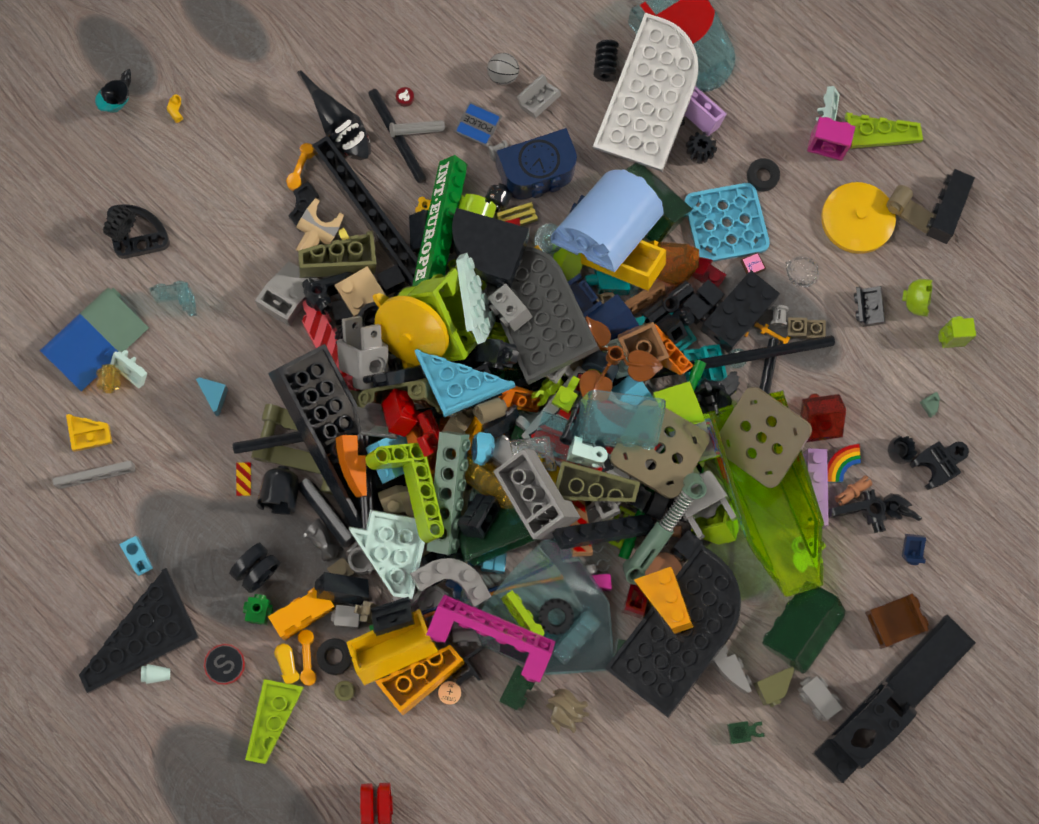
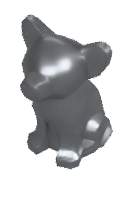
M320 518L315 520L302 536L303 538H309L315 547L322 551L321 559L324 562L334 559L338 552L344 551L342 547L330 543L328 530Z

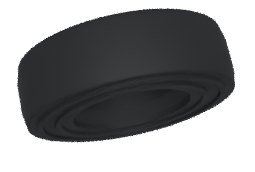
M767 158L755 160L747 170L748 183L752 184L758 191L765 192L773 189L780 179L778 165ZM759 169L768 170L770 179L767 181L758 179L757 171Z
M338 638L328 639L318 648L316 659L319 667L324 672L338 675L350 667L352 657L344 640ZM331 649H339L342 652V660L338 664H331L327 660V654Z

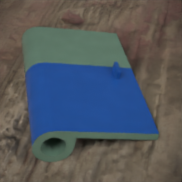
M107 287L39 350L80 391H83L111 364L114 352L120 351L122 353L149 329L120 299L121 294L114 287L112 289Z

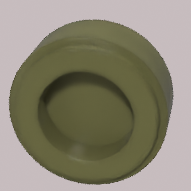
M341 681L335 686L334 693L339 700L349 701L355 694V688L349 681Z

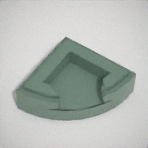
M935 392L920 401V404L930 418L938 411L940 397Z

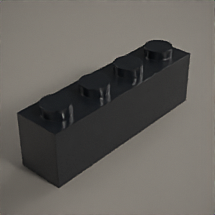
M954 169L951 174L946 175L943 181L945 187L940 190L937 197L940 199L939 203L936 202L932 210L934 216L933 218L930 217L926 225L929 228L926 236L945 244L949 242L954 235L975 177L957 169Z

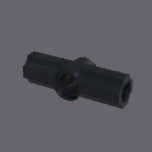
M684 280L667 294L659 296L654 304L641 313L642 316L646 317L645 323L654 322L655 324L670 312L676 311L680 304L694 294L693 287ZM669 299L670 305L667 308L666 301Z

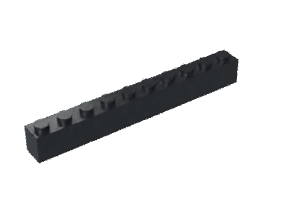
M328 135L312 145L314 155L370 231L373 230L375 239L394 265L397 264L403 277L411 287L418 258Z

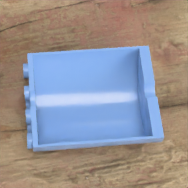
M624 169L608 171L552 233L551 243L576 255L582 253L586 256L587 260L615 272L664 214L662 201L646 183L644 178L638 177Z

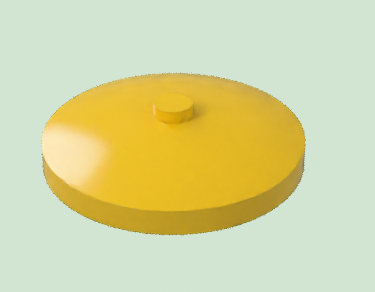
M851 182L836 188L828 196L822 208L821 221L825 234L833 244L850 253L864 254L879 249L887 242L894 231L896 215L888 210L886 204L889 198L883 191L867 183Z
M394 296L387 299L376 312L375 324L381 325V339L384 343L388 344V350L399 359L410 364L420 365L414 350L418 349L423 353L442 357L449 345L446 325L439 314L426 303L409 296Z

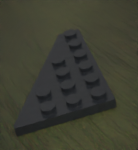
M167 568L162 569L160 575L150 584L147 591L135 603L133 609L119 623L117 629L111 633L102 648L92 657L90 663L79 674L88 694L199 638Z

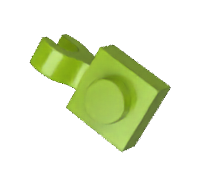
M573 376L567 388L561 385L551 404L569 413L578 397L574 390L580 379Z
M548 378L545 379L541 384L542 387L539 391L533 392L531 398L539 396L540 401L537 405L546 404L548 398L556 393L564 381L560 378L555 384Z

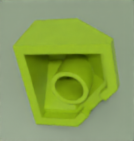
M729 499L728 503L731 506L733 512L735 513V507L734 505L732 506L733 502ZM722 504L717 507L714 516L708 519L704 517L695 519L705 536L702 539L717 545L736 541L739 529L738 520L736 519L732 522ZM692 528V529H691V532H692L694 535H696V533L694 532V530H693V528Z

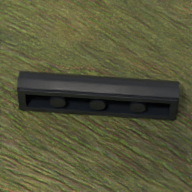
M305 478L299 484L301 494L341 546L347 548L352 545L356 540L349 531V526L320 491L315 482Z

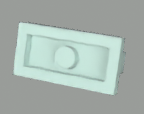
M835 86L827 87L826 94H824L825 107L817 109L819 114H824L822 117H829L836 121L840 96Z
M124 350L122 353L120 351L114 352L110 365L137 388L142 387L145 383L147 372L135 363L136 357L128 359L127 350Z

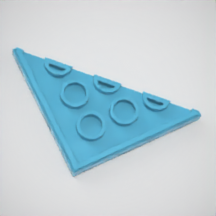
M418 349L414 350L444 417L515 387L513 381H507L498 376L474 370L460 363L456 364L447 361L445 358L433 354L423 353Z

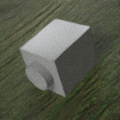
M336 605V610H332L331 622H334L335 627L359 629L361 615L354 613L355 607Z

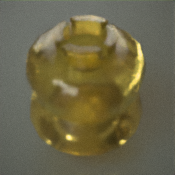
M105 364L96 371V386L98 389L103 390V393H115V390L121 387V372L118 368H114L115 365Z

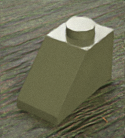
M793 666L753 683L763 706L769 704L770 707L781 703L780 699L786 696L794 673Z

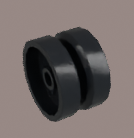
M260 542L248 549L236 561L229 572L236 581L243 580L242 587L249 593L259 589L275 573L281 563L274 555L267 556L268 550Z

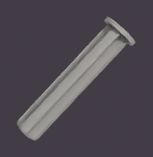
M442 120L394 124L392 122L389 129L391 137H395V135L444 131L445 124Z

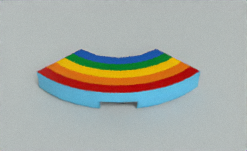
M860 444L846 446L830 458L827 462L828 483H842L846 470L852 465L861 463Z

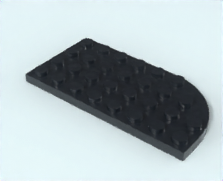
M702 544L699 545L676 575L693 628L674 634L652 606L605 667V670L668 719L729 640L738 624L741 613L740 589L732 570L719 556Z

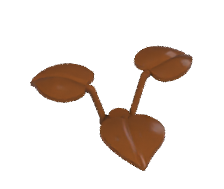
M588 316L585 317L600 351H608L606 354L608 364L602 374L597 370H588L581 376L579 388L584 401L598 402L610 394L612 381L604 376L611 365H617L621 360L626 366H629V376L638 382L648 381L662 369L663 365L648 352L642 350L632 351L628 355L627 362L621 347H603L610 341L611 333L603 323L593 320Z

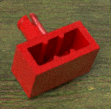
M394 388L382 403L388 432L405 437L414 425L419 423L417 415L422 412L414 409L413 400L409 397L408 392Z

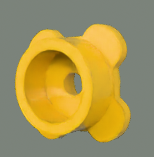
M419 197L418 206L415 208L416 213L424 209L429 211L431 200Z

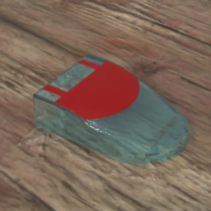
M645 0L631 9L628 24L636 35L645 13L666 19L676 24L687 34L694 45L698 58L696 87L700 91L708 92L715 90L729 79L735 65L734 47L709 0Z

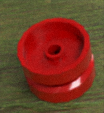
M390 782L379 783L377 796H375L372 783L361 784V824H375V816H378V824H392L393 796H391Z

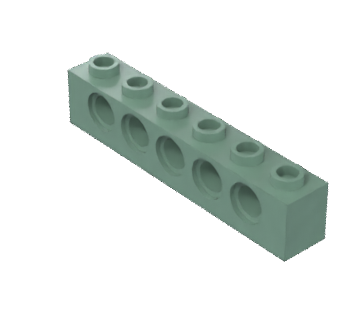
M451 431L439 432L434 488L443 526L448 534L447 537L443 534L440 538L427 543L426 551L450 555L456 553L459 548L458 534L460 527L458 524L464 506L462 498L466 487L465 471L468 468L469 434ZM453 449L456 451V457H455V458H454L453 455H452V450H453ZM450 469L454 471L453 478L450 475ZM448 489L452 492L451 497L448 495ZM446 508L450 512L449 517L446 515Z

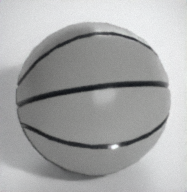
M498 53L488 62V75L496 84L508 85L513 83L518 77L519 63L509 53Z

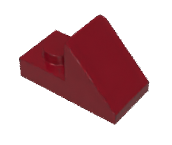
M694 256L685 270L687 274L704 284L709 279L718 288L727 275L711 265L712 259Z

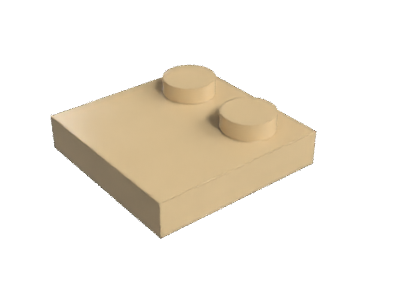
M368 266L335 285L336 290L353 317L358 316L361 308L366 304L374 302L373 294L381 293L385 295Z

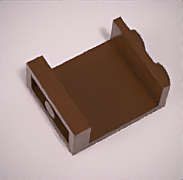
M913 593L865 612L881 649L929 630L927 627L929 626L928 620L922 615L919 609L920 602L917 597H914Z

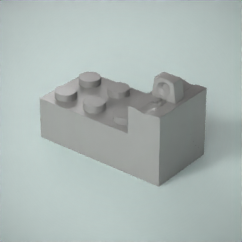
M524 448L493 471L532 539L550 540L554 537L552 533L556 528L568 527L581 518L572 502L563 499L535 450Z

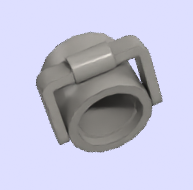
M356 542L347 551L349 553L348 564L357 575H367L374 570V567Z

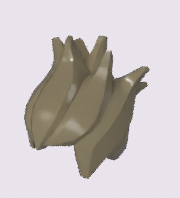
M554 690L553 694L555 696L549 698L548 702L550 703L546 705L547 708L553 711L550 723L557 729L558 734L561 727L568 728L572 733H575V723L583 722L580 718L589 716V713L583 712V709L588 704L586 701H578L569 690Z

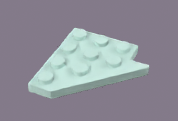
M467 253L459 255L456 263L467 332L472 331L477 344L486 341L496 318L493 311H490L488 307L489 300L486 293L482 292L481 279L474 272V262Z
M370 510L366 529L349 527V531L390 593L395 597H409L413 599L415 583L410 573L420 567L425 544L419 537L415 518Z

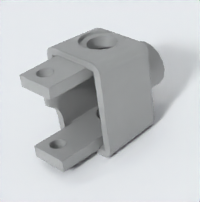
M361 316L342 319L343 339L337 340L339 369L352 376L354 388H374L373 383L365 384L363 377L388 371V344L384 343L381 339V325L375 324L363 327ZM356 322V326L352 328L353 323Z
M695 467L692 473H697L702 477L707 487V492L702 498L694 499L689 508H687V511H685V514H683V518L686 523H690L697 537L701 540L705 536L695 521L696 518L704 517L708 519L714 516L717 507L721 504L724 506L732 522L737 517L728 503V495L713 473L705 471L700 474L697 467ZM698 484L693 485L691 488L697 487Z

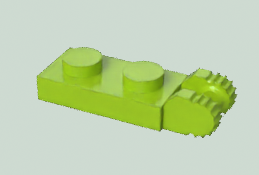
M511 590L501 598L520 627L544 636V629H542L540 624L534 622L532 613L525 609L517 593Z

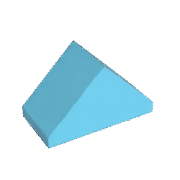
M199 377L196 381L217 417L221 413L228 388L225 384Z

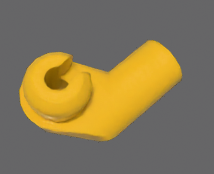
M177 94L172 95L167 105V111L175 123L183 120L179 112L181 97Z

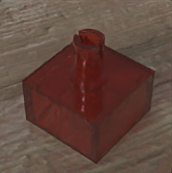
M814 393L808 398L802 399L800 417L806 420L812 427V433L807 442L843 437L846 407L840 394L819 396V394Z

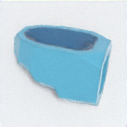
M479 432L472 440V460L481 466L485 465L493 457L495 443L494 437L490 433Z

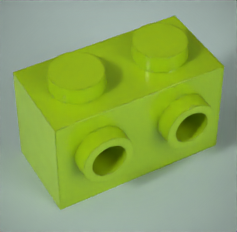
M962 316L951 318L938 333V339L942 343V348L964 347L976 337L974 318H963Z

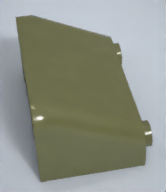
M427 378L390 386L369 388L363 390L357 399V406L361 408L368 402L382 405L395 388L408 392L409 397L413 401L424 400L428 402L430 406L436 408L437 413L443 414Z

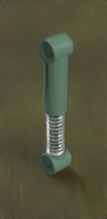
M690 473L684 478V486L681 494H679L680 497H677L678 500L676 499V502H673L674 505H671L670 511H667L666 516H663L664 519L656 522L634 555L624 562L623 571L630 584H636L634 579L645 576L646 570L674 533L673 528L677 525L683 514H685L689 505H691L694 499H700L706 494L707 487L699 474ZM698 484L697 487L691 488L693 485Z

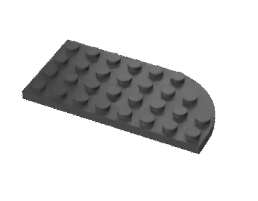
M526 246L510 289L527 307L532 318L515 332L510 326L506 328L502 322L501 324L509 343L516 345V351H519L517 361L527 383L531 384L600 349L558 263L547 253ZM486 282V290L489 296L499 289L494 284Z

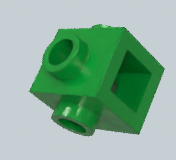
M254 594V597H248V602L245 601L243 606V613L246 614L244 621L267 625L268 616L273 613V605H270L271 601L266 599L265 595Z

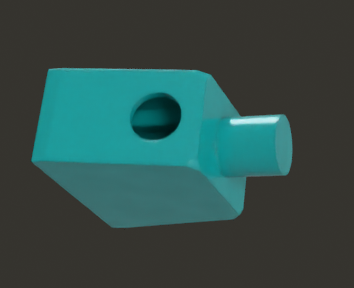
M594 269L595 274L585 275V281L589 286L597 285L598 294L613 292L614 295H629L630 284L596 269Z

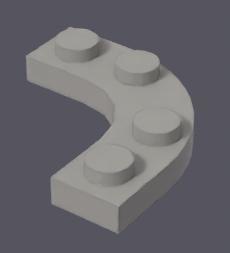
M449 558L434 560L410 573L419 591L443 579H451L463 588L473 607L491 597L477 571L460 560Z

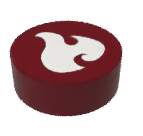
M408 87L398 89L396 92L397 103L403 107L410 106L414 101L413 91Z

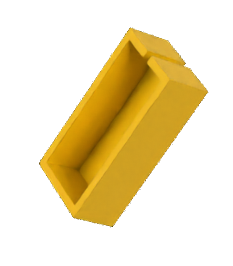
M641 240L615 272L587 260L586 256L582 253L581 264L649 291L666 264V250Z
M420 609L413 612L414 625L376 636L374 630L346 642L356 674L364 685L438 652L435 642L430 636L426 635L429 626Z

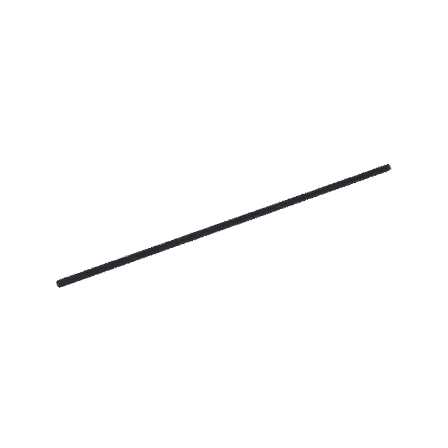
M830 335L697 360L705 362L706 366L704 369L831 347L835 345V338ZM662 367L651 379L676 375L677 373ZM627 376L619 379L614 378L612 386L619 384ZM535 388V389H530V390H531V391H539L540 388ZM430 407L419 409L417 411L424 412L429 409L431 411H436V408ZM436 412V418L444 417L443 414ZM299 431L235 442L232 444L234 454L304 441Z

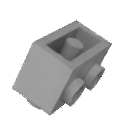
M506 283L488 297L491 303L490 309L495 315L500 314L502 316L500 320L506 328L510 326L514 332L532 318L527 307Z

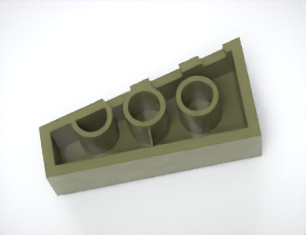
M373 230L366 232L364 235L350 236L349 239L342 241L335 240L331 244H321L299 250V278L335 276L345 272H353L355 274L367 266L371 273L375 274L376 255Z
M562 461L556 481V487L563 499L576 501L635 502L640 486V481L567 461Z

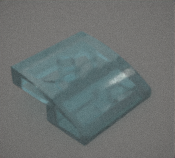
M543 411L530 449L561 463L562 461L568 462L567 457L570 445H564L560 442V437L568 420ZM579 424V426H578V429H577V431H576L574 437H575V436L577 437V434H578V431H579V428H580V424Z

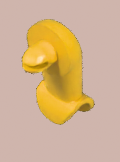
M279 644L274 650V655L283 674L281 678L287 684L294 683L299 680L300 676L298 671L295 670L293 650L288 644Z

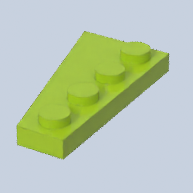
M848 112L845 114L846 122L856 126L850 149L912 144L923 141L920 123L903 120L892 121L882 117L879 119L871 118L869 115L857 116Z
M264 679L245 760L262 764L267 763L304 687Z

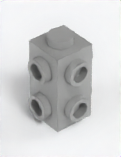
M808 676L800 682L802 686L798 689L800 692L799 696L805 704L809 703L813 708L812 713L818 720L828 721L843 709L840 705V699L834 693L831 694L829 692L827 683L821 677L815 676L811 678Z

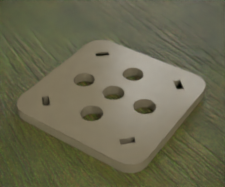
M750 387L745 390L717 435V441H715V443L718 442L716 450L720 449L718 452H721V455L764 486L773 488L782 481L811 436L812 427L806 420L760 388ZM770 416H774L777 420L775 427L770 426L768 423ZM744 421H748L751 424L750 431L743 429L742 423ZM759 432L766 434L767 440L765 443L759 441ZM726 440H729L730 447H727ZM776 443L781 444L783 447L781 454L774 451ZM749 448L756 450L757 456L755 458H751L748 455ZM767 471H772L773 474L767 475Z
M647 399L639 405L610 455V462L617 469L664 497L674 499L682 491L684 478L693 472L710 441L709 435L701 428L664 406ZM654 412L652 416H647V413ZM664 429H673L674 436L667 437L664 434ZM645 434L648 437V442L645 444L640 443L638 435ZM694 437H696L697 440L696 444H694L692 439ZM662 444L665 447V452L662 454L657 453L655 445ZM672 455H680L682 462L680 464L674 463ZM647 460H652L655 463L656 467L654 470L646 468L645 462Z

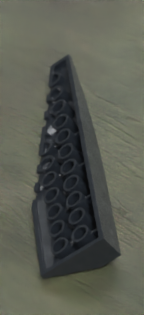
M324 344L269 372L268 375L352 527L363 529L361 497L356 498L350 489L339 464L336 448V437L341 435H357L358 437L359 432L352 409L358 406ZM373 490L374 511L384 512L377 493L382 490Z

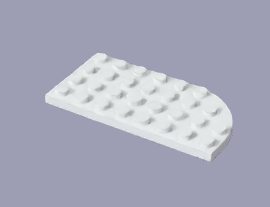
M648 13L644 14L597 134L593 149L663 172L698 78V58L694 45L687 34L676 24Z

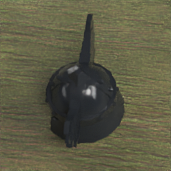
M731 371L726 378L719 382L705 378L697 385L694 393L705 418L718 416L729 409L732 404L730 396L738 390L737 387L740 384L738 382L740 376H737V371Z

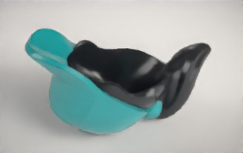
M130 69L125 70L121 74V80L109 81L100 89L95 98V103L99 110L116 113L125 106L129 100Z

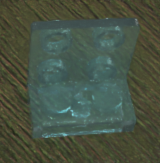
M176 281L171 285L156 284L154 287L149 288L151 295L157 303L179 300L183 311H186L189 317L197 316L195 295L188 282Z

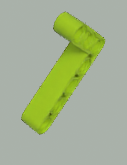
M419 444L380 446L370 452L365 460L367 466L373 470L403 467L420 539L425 543H430L440 538L444 534L442 517L427 456L424 457Z

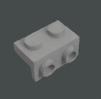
M541 74L517 96L521 109L536 118L557 100L561 93L559 89L549 84L546 77Z

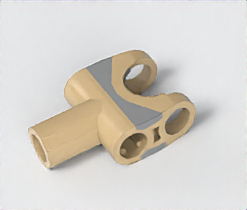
M315 198L296 226V228L305 233L296 251L317 246L319 242L325 245L331 244L338 232L344 214L339 213L337 218H334L331 222L325 223L320 221L316 215L320 200Z

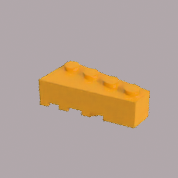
M448 645L438 650L437 653L375 682L404 716L465 665V663L454 648Z

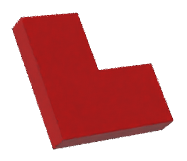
M430 409L417 415L424 435L416 440L424 457L437 451L439 432H441Z

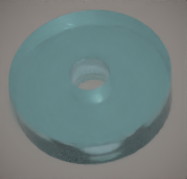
M551 223L541 226L534 237L535 246L538 245L547 254H554L559 251L561 247L551 243V239L547 241L558 226Z

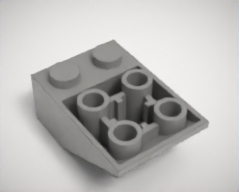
M289 261L265 285L255 302L259 309L290 327L303 308L302 302L306 300V296L303 293V281L306 279L309 281V278H312L315 282L320 279L316 277L299 278V267Z

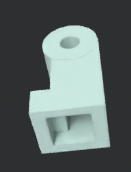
M575 436L571 445H569L567 461L591 468H599L608 457L607 451L601 446L593 447L583 444V438Z

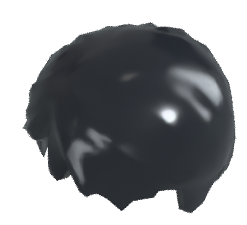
M898 435L888 445L887 452L890 459L898 464L911 462L917 454L915 442L909 436L902 437Z

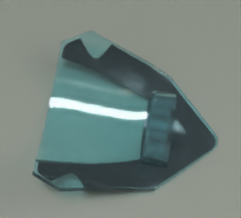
M543 540L511 571L481 610L518 625L501 600L504 595L513 590L514 593L520 596L525 609L532 613L534 622L540 624L539 611L544 602L552 598L565 600L574 611V623L570 630L564 634L552 635L546 631L544 632V637L556 641L544 674L606 671L605 667L614 657L609 601L579 556L572 557L571 548L561 550L556 540ZM554 608L548 613V620L552 624H561L565 619L564 612L559 608ZM477 633L482 647L522 665L525 664L529 652H519L510 644L504 645L498 643L491 636L485 637Z

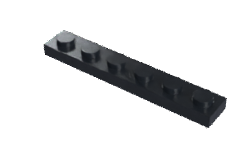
M643 514L556 528L552 534L560 549L563 550L648 535L655 524L650 515Z

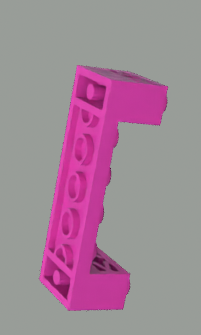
M447 595L443 596L437 606L426 635L430 636L435 642L442 641L445 643L455 622L463 628H472L482 636L495 638L498 643L514 646L519 652H529L521 675L530 682L536 681L540 683L556 641Z

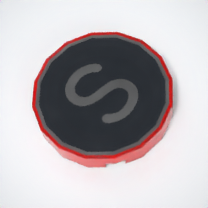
M222 644L215 646L205 658V672L210 680L217 684L226 685L234 683L244 672V656L238 648L232 645Z

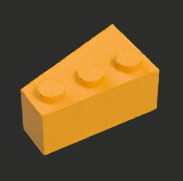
M672 567L634 579L636 585L674 634L693 628Z
M312 588L307 592V595L302 598H296L288 606L277 610L268 618L279 636L286 641L332 610H335L336 608L332 601L317 598V591L315 588Z

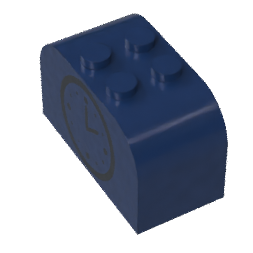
M567 128L496 151V168L502 183L507 186L511 196L515 199L539 198L544 193H553L560 190L573 179L577 154Z

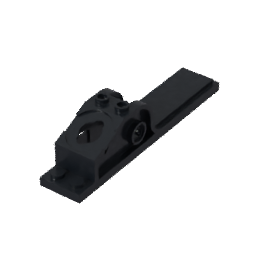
M948 614L945 615L812 754L840 783H844L856 769L864 768L911 723L917 715L916 706L976 642ZM888 699L899 708L897 712L886 703ZM858 729L875 730L876 734L869 740L870 742L865 748L855 747L851 744L854 733Z

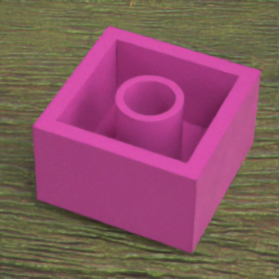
M819 117L811 132L807 152L842 161L851 147L856 126L850 125L848 122L834 121L829 117Z

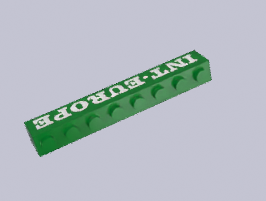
M456 155L439 161L412 286H417L421 281L429 280L436 274L445 276L453 238V217L456 208H459L468 166L466 162Z

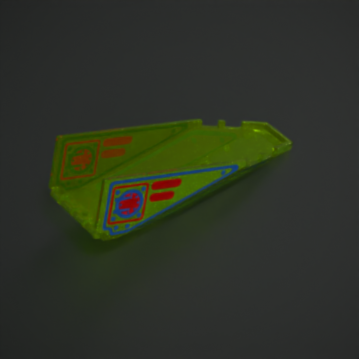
M783 390L768 393L788 408ZM733 405L717 409L719 417H717L715 410L704 413L703 416L716 453V458H713L750 549L784 597L823 586L822 547H824V541H822V526H824V521L802 450L779 485L768 488L726 457L719 432L732 413ZM770 416L768 423L770 426L775 427L777 420L774 416ZM744 421L742 427L745 431H750L751 424L748 421ZM759 432L758 439L760 442L765 443L767 436L764 432ZM726 440L727 447H730L729 440ZM776 443L774 451L781 454L783 451L782 445ZM749 448L748 455L751 458H755L757 452L754 448ZM767 471V475L773 474L772 471Z

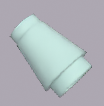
M150 664L141 667V682L150 684L170 680V668Z

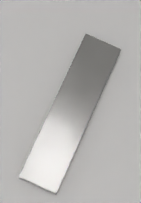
M130 460L52 478L55 487L63 489L132 473L136 469L135 464Z

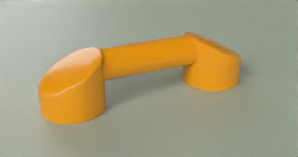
M304 143L300 146L301 155L293 173H290L287 177V187L291 191L302 185L300 174L307 159L314 157L312 144Z
M305 629L299 632L297 637L298 641L302 644L303 671L300 674V680L304 685L312 686L317 680L316 673L311 669L310 645L314 641V634L310 630Z

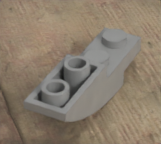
M725 644L711 662L712 665L736 689L744 694L751 692L750 687L752 683L748 675H744L742 660L740 657H736L735 654L728 657L726 654L728 649Z

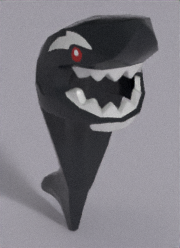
M302 70L298 71V76L314 101L325 135H328L336 148L344 155L356 160L368 159L371 154V143L360 117L321 90Z

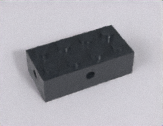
M750 270L703 323L701 331L716 344H720V347L730 354L776 302L780 293Z

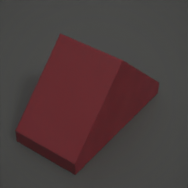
M630 584L621 613L641 618L645 613L647 598L637 585Z

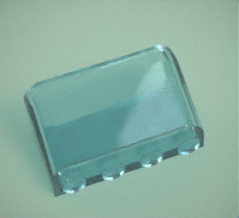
M589 391L580 400L578 437L583 438L585 442H596L597 440L604 441L603 443L607 445L621 443L624 447H634L637 445L647 450L654 449L659 442L666 401L660 398L608 391Z

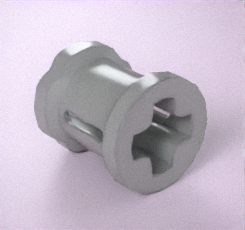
M503 140L498 145L488 146V152L493 162L496 161L497 150L509 147L506 140Z
M785 305L772 306L773 320L770 322V325L775 328L787 327L786 312L789 311V308Z

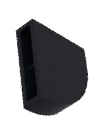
M456 208L452 232L457 256L459 257V255L467 253L474 262L476 276L478 275L481 280L494 284L498 288L506 283L511 288L529 240V228Z

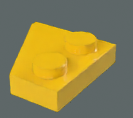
M71 414L66 415L73 452L113 444L108 423L75 417Z

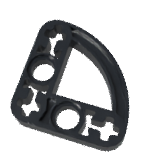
M121 204L134 211L136 216L151 223L158 232L130 238L128 232V236L122 240L127 248L124 253L120 251L122 249L121 243L112 239L114 251L119 258L127 259L166 250L169 247L170 240L163 224L154 214L139 206ZM118 205L111 206V207L108 209V211H107V216H108V217L110 216V212H111V211H114V208L117 207ZM159 238L164 240L162 245L158 244ZM149 240H152L153 247H151ZM141 241L147 243L146 248L143 250L137 248V244Z

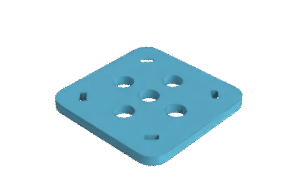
M736 184L693 192L686 196L684 205L698 257L712 259L715 262L752 255L757 252L762 253L768 249L770 241L757 191L752 184ZM725 202L727 209L721 210L718 208V203ZM740 216H747L749 223H742ZM729 219L732 225L726 227L722 224V220ZM711 222L714 228L707 230L704 227V223ZM734 236L736 242L730 244L727 242L726 237ZM706 247L711 249L712 252L710 253L707 250H705Z

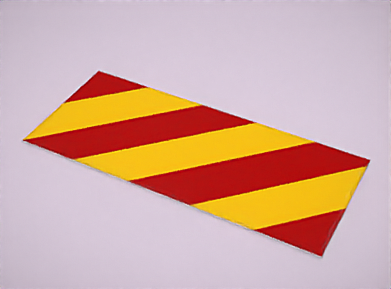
M251 462L236 463V496H251Z

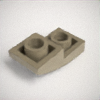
M788 317V337L814 339L826 336V320Z

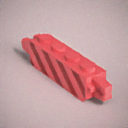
M306 300L303 301L302 306L306 315L303 316L302 323L315 348L325 344L348 389L359 391L360 389L353 387L352 376L339 369L337 339H335L337 329L336 327L332 329L329 324L332 322L329 314L325 312L326 315H323L320 311L309 307Z

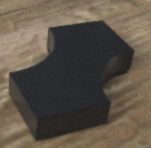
M308 181L293 191L296 197V205L288 217L295 227L315 198H319L318 193Z

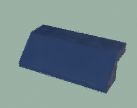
M618 294L587 315L591 319L607 326L611 333L610 341L617 339L618 334L639 326L630 309Z

